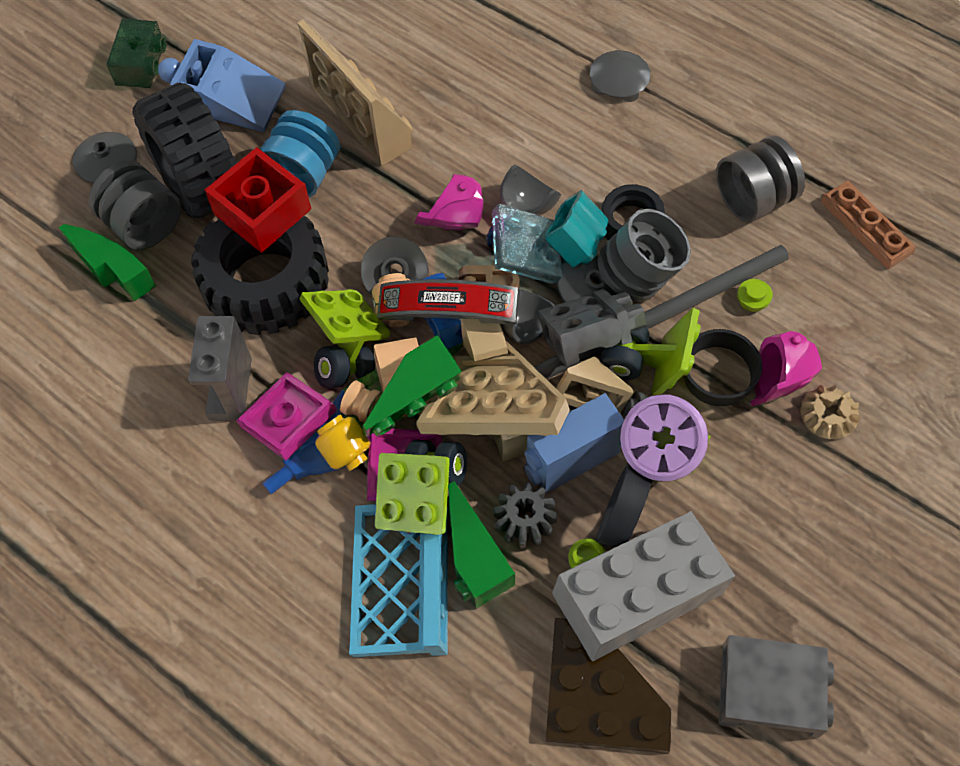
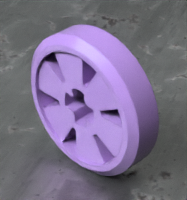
M672 395L651 396L637 403L625 417L620 435L621 448L627 462L642 476L657 481H674L689 475L700 465L708 447V430L701 414L686 400ZM664 427H668L671 429L670 435L675 436V441L673 444H666L664 449H659L657 447L659 442L654 441L655 432L662 433Z

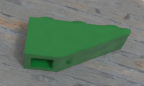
M438 335L404 356L363 425L365 437H369L372 434L379 437L387 433L396 425L394 423L396 419L404 414L408 417L418 414L427 407L425 403L427 400L435 395L443 398L458 387L457 382L462 371Z

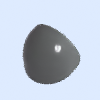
M513 165L508 170L500 188V197L504 208L509 213L521 217H536L547 213L557 204L562 195L517 165Z
M519 289L517 324H500L501 328L511 340L523 345L531 344L544 335L538 311L555 305L537 294Z

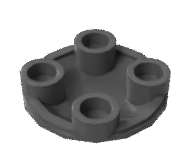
M621 50L606 52L597 57L590 67L591 88L596 94H605L632 102L638 99L639 93L650 82L651 71L647 62L632 52Z

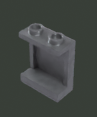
M199 316L197 318L188 380L192 385H210L206 407L208 420H237L246 409L252 357L234 316Z
M729 635L722 645L719 725L736 727L739 723L809 732V736L814 738L822 736L827 732L828 728L832 727L834 720V706L832 702H828V686H831L833 683L834 665L833 662L828 661V648Z

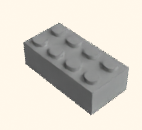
M692 511L559 574L552 595L593 662L723 595L735 578V574Z

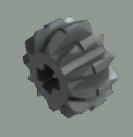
M527 482L524 485V491H519L512 484L509 488L510 496L500 493L498 496L500 506L493 508V517L498 519L495 523V529L497 532H506L505 541L507 543L512 542L516 537L519 538V547L522 549L526 546L527 539H531L533 544L538 546L541 544V535L550 537L553 533V528L550 524L557 522V513L552 511L555 507V501L553 498L544 499L545 489L543 487L532 492L531 484ZM525 511L532 513V518H529L528 515H526V519L519 518V513L522 512V515H525Z

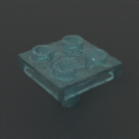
M498 204L492 211L495 269L556 284L562 278L560 254L545 239V233L554 220Z

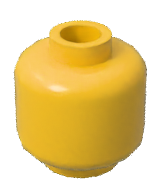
M340 414L317 430L320 436L316 439L315 445L331 468L340 469L346 466L351 471L368 459L364 452L370 446V439L364 436L363 429L353 417L343 418Z

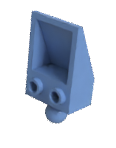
M197 39L193 40L181 63L174 58H166L158 66L159 76L165 82L170 83V85L177 82L190 85L200 95L204 104L208 106L215 120L260 132H265L286 87L285 82L224 46Z

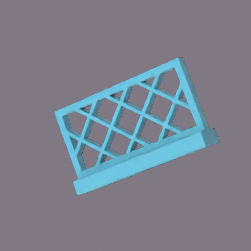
M376 504L355 506L349 655L352 657L430 653L432 656L448 655V507L446 531L444 534L435 535L414 532L408 534L407 532L399 531L405 539L391 553H388L379 542L390 530L380 529L373 537L365 531V516L376 514ZM419 535L420 544L415 540ZM366 537L369 541L364 545V539ZM413 544L420 551V559L408 571L396 559ZM376 547L387 558L370 573L364 568V557ZM393 563L405 575L388 591L377 579ZM418 572L419 581L414 577ZM363 573L367 576V578L364 581ZM412 581L419 587V597L407 609L395 596ZM375 583L386 595L369 611L362 604V595ZM393 601L404 613L387 629L376 616ZM418 609H419V619L414 616L415 612H416ZM362 610L367 614L363 619ZM411 618L419 626V642L401 643L394 635ZM374 621L385 633L374 645L361 646V632ZM390 639H392L396 644H386V643H387Z

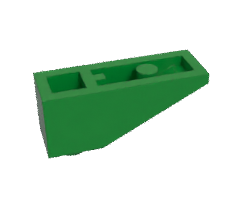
M455 481L448 484L454 564L457 578L453 581V584L462 600L466 602L470 599L474 607L478 609L515 586V572Z

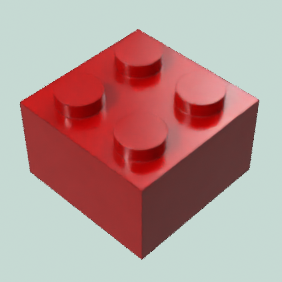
M257 147L205 189L214 215L261 253L312 209L305 183Z

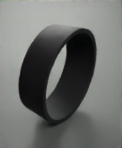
M713 329L700 333L693 344L691 354L695 355L699 351L711 347H722L734 351L748 365L750 384L746 390L740 393L718 395L701 388L692 379L691 375L688 374L686 376L683 375L687 388L697 399L713 406H730L742 401L756 386L761 377L762 359L759 351L749 339L731 330Z
M630 464L625 466L614 488L602 518L596 542L614 547L622 545L629 541L638 523L649 494L652 479L639 474Z

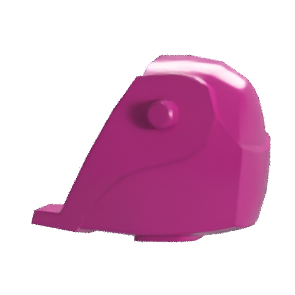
M453 173L451 181L429 213L419 212L414 224L456 231L478 227L484 206L480 183L472 177Z
M794 331L775 334L765 338L759 350L762 359V374L755 386L756 398L750 401L751 406L773 401L780 396H787L808 385L822 370L821 359L815 344L808 341L802 334Z

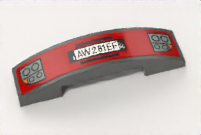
M446 279L403 280L383 283L380 286L377 318L379 320L413 321V317L478 319L481 323L517 324L519 288L486 282Z

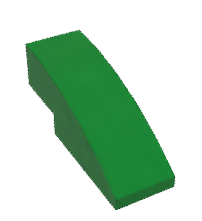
M68 224L58 227L69 246L104 288L117 281L129 297L136 301L156 287L147 268L133 254L119 244L84 228Z

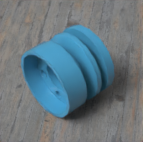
M289 110L280 115L276 125L271 130L270 137L265 140L260 150L305 183L308 197L310 198L319 189L325 178L326 171L331 168L341 146L335 132L321 119L307 112Z

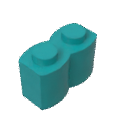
M581 189L561 204L555 214V220L545 233V239L572 268L579 263L585 265L598 253L596 248L599 241L607 233L605 228L608 224V218Z

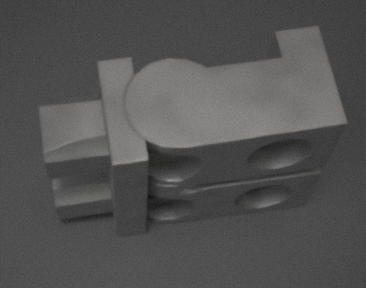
M605 289L594 291L595 297L584 296L539 310L538 312L545 342L556 353L563 364L568 367L580 363L579 353L599 346L605 348L613 347L619 342L622 345L631 343V332L647 326L643 307L640 304L633 305L630 295L626 292L611 296Z

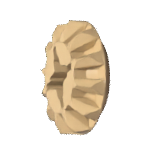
M820 385L816 389L808 391L800 408L801 417L806 427L817 436L825 439H841L848 436L855 430L861 417L858 412L859 403L853 401L850 397V391L843 392L838 390L836 385L832 387ZM837 404L838 410L836 414H831L823 419L825 406L831 407Z

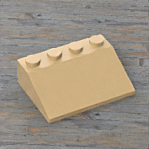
M304 20L298 22L312 90L381 166L412 148L411 133L413 130L409 121L404 116L400 117L394 111L393 105L388 98H382L377 93L372 81L369 78H363L352 60H347Z

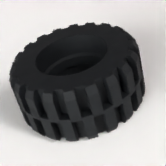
M177 82L138 100L132 108V115L135 118L134 122L146 146L145 148L165 185L179 198L181 208L191 218H202L213 212L205 189L237 162L226 138L221 132L220 126L213 118L208 106L202 101L200 95L190 85Z
M303 216L262 253L219 218H217L218 220L215 223L210 221L203 229L204 236L197 238L194 245L196 251L192 254L191 265L194 269L192 273L206 306L210 312H213L214 316H234L241 332L245 328L249 334L261 335V331L268 330L269 334L278 333L279 328L288 326V329L298 325V319L301 317L307 319L311 315L300 301V296L302 292L325 291L328 288L329 278L327 273L329 269L320 234L308 217ZM278 254L290 259L287 266L279 274L268 280L250 283L233 278L239 267L255 256Z

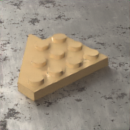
M506 341L508 347L507 354L475 362L471 356H457L455 362L462 371L457 382L458 387L443 398H439L438 395L432 397L416 424L420 434L548 436L559 434L570 410L566 398Z

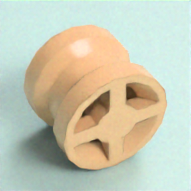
M355 380L349 385L342 398L340 412L347 416H358L359 421L365 423L381 397L382 392L376 389L367 390L363 383Z

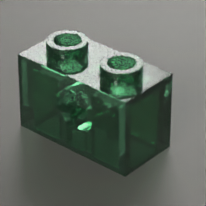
M121 20L106 63L115 86L151 88L154 76L158 75L161 54L165 53L167 45L166 37L161 33L157 21Z

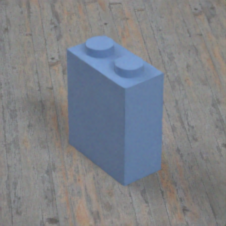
M606 393L569 412L558 435H527V450L524 451L526 457L524 470L530 482L534 486L539 484L540 487H543L545 494L620 453V435L624 419Z

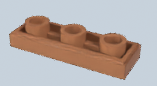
M848 180L823 195L821 203L888 270L914 253L917 247Z

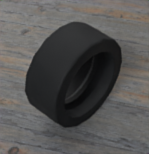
M628 184L613 189L605 197L601 209L608 218L605 237L607 240H610L622 227L613 217L614 211L621 207L636 206L642 209L657 210L665 214L664 203L659 195L650 188L638 184Z

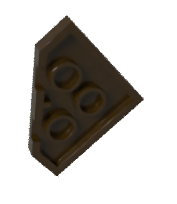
M555 618L546 742L669 754L671 746V708L619 649L592 662L568 620L565 618Z

